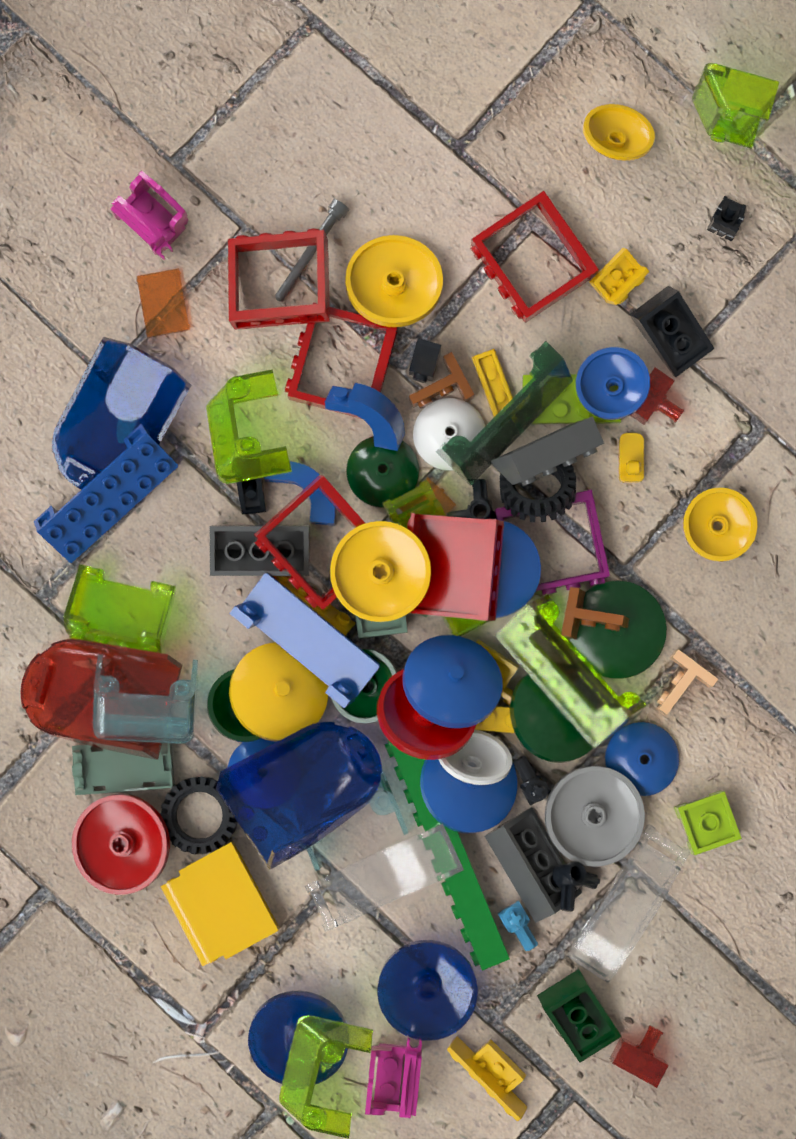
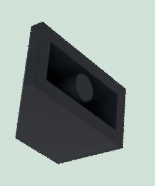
M417 338L409 369V375L413 376V380L421 383H426L427 380L433 381L441 354L440 344Z
M259 456L235 458V477L242 515L266 512Z

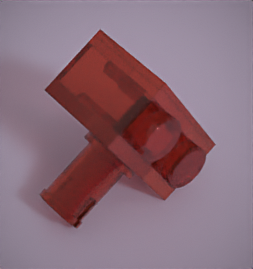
M654 367L649 375L650 390L644 404L630 416L645 425L653 412L658 410L676 423L684 409L668 400L666 395L675 380Z
M649 1025L640 1045L620 1037L609 1059L612 1064L657 1088L669 1065L665 1060L653 1053L664 1032Z

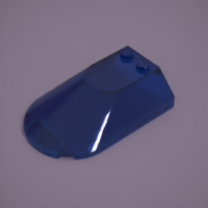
M103 337L54 429L52 453H54L59 471L71 484L82 490L127 449L124 439L140 424L160 444L192 385L173 367L134 345Z

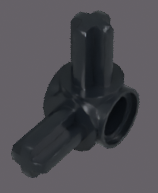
M476 479L472 482L474 500L470 502L467 509L447 513L448 517L495 519L492 500L488 499L486 480ZM487 510L485 516L477 518L481 511Z
M521 756L515 759L513 764L523 781L520 784V788L529 805L531 806L548 797L551 792L542 775L535 774L527 757Z
M580 862L561 864L553 870L554 882L559 888H562L560 908L565 912L574 911L575 889H579L581 886L596 889L598 884H600L598 876L586 872L585 867Z

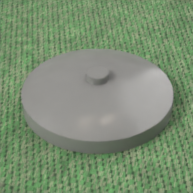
M602 766L581 767L563 776L551 790L545 806V825L552 843L565 857L574 862H580L585 866H605L624 858L639 841L644 827V805L636 787L621 773Z

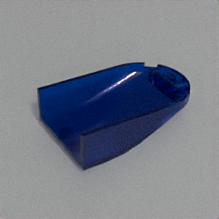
M320 722L309 725L220 771L216 790L268 869L271 870L311 847L363 809L373 799L381 781L382 763L374 744L356 728L336 725L335 722Z

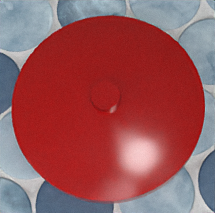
M404 669L389 678L382 688L378 699L377 718L382 732L397 749L419 759L436 760L454 755L469 742L476 725L466 728H448L430 722L412 707L406 697L403 687Z
M115 794L103 797L89 805L75 824L72 834V853L75 864L82 876L92 886L103 892L114 895L138 892L151 885L160 876L168 861L170 838L165 821L150 803L139 797L128 794Z

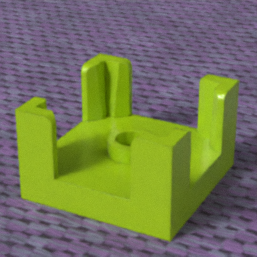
M717 791L709 794L708 797L691 803L674 806L677 818L681 819L688 839L686 843L692 855H698L742 839L725 791Z

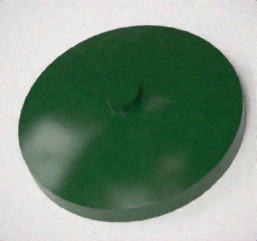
M608 581L598 584L585 592L582 609L623 615L629 618L628 628L620 627V631L605 629L604 624L596 623V627L581 625L580 621L577 640L569 639L571 649L579 662L591 672L611 679L632 677L648 669L661 654L667 635L665 615L658 601L646 589L627 581Z
M551 663L531 670L517 683L510 702V718L517 738L530 753L542 760L553 763H565L576 760L590 752L601 737L605 720L601 696L593 682L584 673L569 665Z

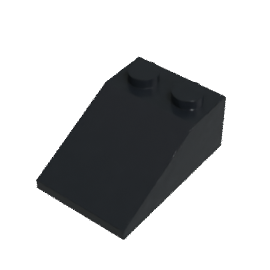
M670 286L664 288L629 314L641 334L674 377L679 376L715 349L680 292Z

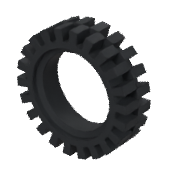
M563 464L556 466L557 471L551 473V475L560 482V489L552 497L542 500H533L522 496L517 491L516 484L512 485L500 473V495L507 511L511 509L513 516L519 513L520 519L524 521L527 515L530 516V522H535L536 517H540L541 522H546L547 515L550 516L551 520L557 519L556 512L560 516L564 515L565 508L569 510L572 507V502L574 503L576 499V472H574V467L572 464L565 467Z
M201 776L185 779L171 788L161 805L162 811L160 815L165 821L172 845L180 848L183 852L207 854L219 849L230 840L237 828L239 810L235 802L236 799L228 787H225L223 783L213 778ZM194 792L210 794L219 802L222 809L220 827L213 835L207 838H193L187 835L178 824L177 810L179 804L187 795Z

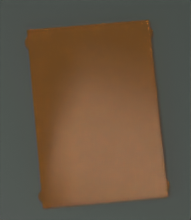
M179 268L137 276L136 281L139 287L147 338L190 330Z

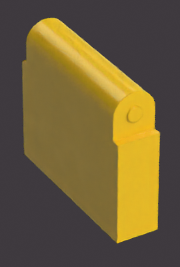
M234 841L179 870L180 876L168 880L166 884L160 886L202 966L216 961L221 956H224L226 960L280 929Z

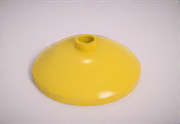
M618 104L601 105L592 109L584 120L583 133L587 142L598 153L614 160L628 161L641 158L651 150L655 140L654 129L648 119L638 111L627 106Z
M712 488L700 493L690 502L683 518V531L689 546L701 557L711 561H729L741 556L752 545L757 533V516L751 503L739 492L728 488ZM714 522H719L721 524L720 530L714 529Z

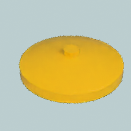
M399 235L382 236L362 245L350 259L346 270V291L352 306L367 320L387 327H403L424 319L436 307L442 293L443 273L436 256L421 242Z
M375 521L354 528L342 538L331 560L330 577L337 598L347 610L365 620L386 622L404 617L420 604L429 588L431 564L423 543L414 533L396 523Z
M276 642L256 647L240 660L230 680L229 696L234 714L248 731L262 739L282 742L293 740L306 734L319 722L328 702V695L325 693L328 685Z

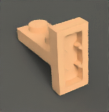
M679 649L674 651L670 659L685 669V671H679L671 681L674 684L669 692L665 690L658 698L657 703L659 706L656 709L663 715H667L694 678H697L709 688L713 687L718 678Z

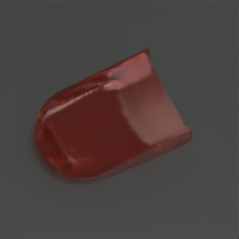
M79 639L60 640L52 643L51 647L41 654L38 653L28 665L21 683L22 707L25 709L30 719L29 721L49 735L114 752L158 760L182 664L170 655Z

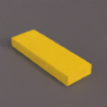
M495 349L473 356L471 359L496 425L498 426L519 418V412Z

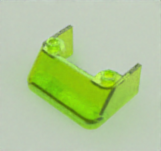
M715 63L706 64L695 86L692 101L707 134L711 136L710 139L718 143L726 141L752 149L760 119L769 120L779 81Z
M273 369L232 377L207 404L206 410L215 469L218 479L223 483L231 484L292 472L286 446L261 451L260 442L256 438H239L233 404L278 396Z
M309 1015L303 1016L297 1021L280 1089L279 1101L308 1130L349 1139L351 1113L328 1109L310 1103L320 1062L336 1063L340 1061L344 1055L345 1048L371 1053L373 1029Z

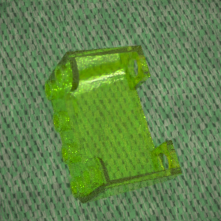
M80 564L63 615L66 633L70 635V639L77 642L85 640L93 642L99 647H115L124 653H131V651L141 653L142 656L147 658L160 656L175 599L176 586L151 581V590L116 583L105 580L103 569Z

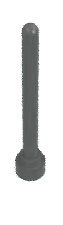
M333 199L328 206L329 215L320 227V230H324L326 236L335 222L345 218L350 210L336 199ZM317 245L306 248L276 293L275 298L277 301L285 299L317 251Z

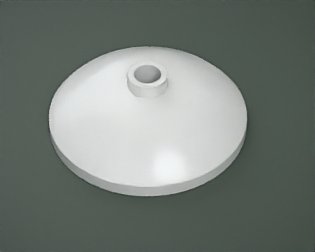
M443 398L432 402L420 412L414 424L413 440L418 454L426 463L440 470L454 471L467 467L478 458L485 444L486 428L480 413L471 404L456 398ZM453 428L455 433L452 436H448L445 430Z
M474 730L469 742L459 752L452 756L438 759L442 767L450 775L462 782L473 785H488L501 781L508 775L512 765V756L505 744L493 735L480 730Z

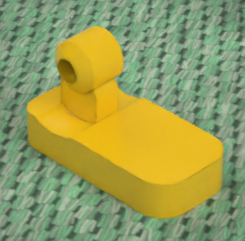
M624 433L618 442L619 481L623 483H639L644 479V438L639 433Z

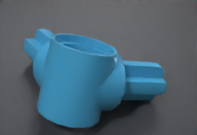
M519 900L497 913L507 931L516 934L525 951H530L538 945L527 925L530 919Z

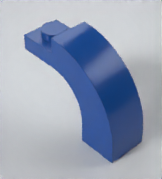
M355 383L353 389L332 386L325 400V409L360 417L373 431L374 447L398 451L405 436V427L399 410L390 399L379 391L360 383Z
M292 461L289 464V471H285L283 466H271L270 470L264 469L265 482L294 484L303 490L320 475L314 469ZM318 488L309 496L311 501L310 524L335 526L336 507Z

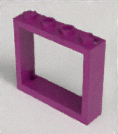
M592 490L577 492L572 506L585 504L599 572L539 583L536 592L542 591V595L557 593L556 588L566 586L568 591L570 587L581 588L580 583L590 582L591 586L605 583L604 579L610 576ZM505 507L497 508L494 511L496 520L504 521V519L519 517V513L513 516L511 509L507 511Z

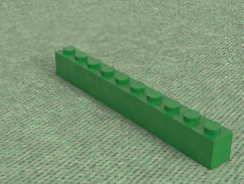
M388 740L389 743L384 744L389 757H395L398 766L394 767L399 781L404 779L408 789L403 790L408 804L414 803L417 812L413 813L417 826L423 825L426 835L422 836L427 850L432 849L436 858L432 859V863L436 872H442L445 881L441 885L446 897L451 895L455 904L451 906L455 919L461 918L464 928L460 929L465 943L471 942L474 951L470 952L475 967L480 965L483 971L510 960L458 832L439 823L425 805L420 787L421 771L425 759L407 755Z

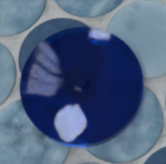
M419 940L402 946L387 959L379 975L377 996L380 1009L393 1028L410 1038L432 1041L443 1039L456 1033L467 1023L477 1003L478 986L473 967L460 951L444 942Z
M288 991L273 996L259 1007L250 1024L248 1046L254 1063L267 1077L283 1085L306 1087L327 1080L341 1067L348 1051L349 1031L342 1013L331 1001L312 992Z

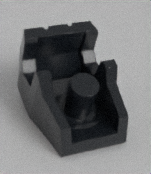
M724 196L713 214L707 230L712 233L717 231L716 235L721 237L725 235V239L733 241L745 218L746 205L739 204Z

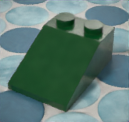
M579 969L537 995L545 1013L579 1063L622 1037Z

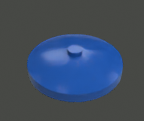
M504 521L496 619L512 615L522 609L535 594L541 576V562L535 544L523 530Z
M441 635L423 641L411 652L403 671V687L412 707L425 719L443 727L466 728L484 721L494 711L502 694V675L495 659L481 645L461 636Z
M425 759L421 771L420 787L426 807L439 823L460 833H477L493 828L508 815L516 799L517 775L512 762L508 775L501 781L488 785H473L462 782L450 775L442 767L438 759Z

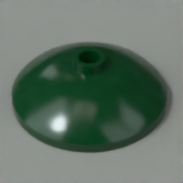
M374 436L360 442L351 452L347 462L346 475L348 484L358 499L373 507L387 508L402 503L413 493L419 479V464L415 453L404 441L401 442L398 451L374 447ZM380 465H385L387 467V471L385 473H380L378 471V467Z
M371 649L362 650L380 664V668L370 679L374 684L373 689L370 690L367 683L353 703L346 708H343L332 699L336 709L344 717L356 723L366 724L378 721L377 703L380 693L389 678L397 673L396 667L388 657Z
M234 669L221 675L209 691L207 698L209 719L215 729L230 740L252 742L261 739L248 731L234 714L229 696L230 680Z

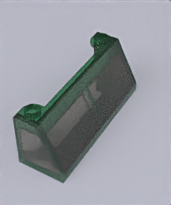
M547 341L539 345L529 355L533 361V367L529 374L533 378L471 442L463 436H454L435 451L470 486L492 465L491 460L498 458L573 381L564 358Z

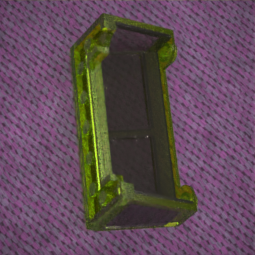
M545 595L527 603L495 637L595 749L634 718L647 704L636 693L631 691L618 696L567 638L561 636L562 632L554 624L560 614L559 607L549 595Z

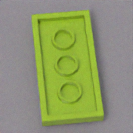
M577 374L522 376L523 425L572 424L592 416L596 424L621 423V419H603L585 409L576 391ZM613 385L609 390L615 392L619 387Z

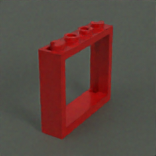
M542 191L471 239L472 247L470 249L476 260H482L486 266L484 267L486 275L490 280L495 279L499 285L497 289L504 300L509 299L513 305L511 307L512 312L518 319L522 318L525 323L592 279L599 271L545 191ZM535 207H538L578 264L582 273L528 308L483 242Z
M312 228L307 230V232L285 231L283 234L274 235L262 233L259 236L253 237L239 235L228 239L229 322L234 330L330 322L328 238L324 230ZM317 245L318 304L239 311L238 252Z
M330 307V317L386 331L371 388L381 393L398 327L378 325L367 320L362 315ZM307 323L305 332H301L299 335L298 346H301L299 356L294 355L291 369H294L292 379L288 378L285 392L288 393V399L291 401L325 409L326 398L298 391L316 323ZM333 411V412L345 414V415H348V416L360 418V417H358V416H356V415H353V414L344 413V412H339V411Z
M319 475L259 529L254 536L258 539L255 544L264 554L269 551L274 557L271 562L281 572L284 569L291 576L288 579L289 582L297 590L302 588L307 593L306 601L314 609L318 606L324 610L337 598L333 587L320 597L266 537L270 531L318 488L353 528L365 524L362 518L323 475Z

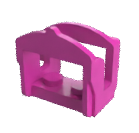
M140 171L130 184L129 188L132 194L126 200L118 196L111 203L113 206L110 210L117 220L121 219L149 245L155 255L165 260L162 251L169 249L173 252L170 245L186 229L188 215L160 185L143 171ZM150 187L178 212L175 216L148 193Z
M410 1038L407 1039L406 1046L379 1043V1046H372L365 1115H385L386 1111H397L401 1118L416 1116L422 1060L421 1039H419V1045L416 1047L410 1045ZM403 1055H405L401 1103H399ZM376 1057H378L374 1100H371Z

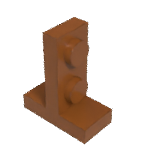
M452 352L443 356V362L450 375L409 395V401L413 408L417 406L420 409L433 402L432 398L438 395L445 397L454 392L453 387L455 386L465 402L474 399L475 394Z
M570 587L561 636L577 640L580 621L581 625L596 627V623L604 624L605 629L620 631V627L628 628L629 618L626 616L582 609L585 591L580 588Z

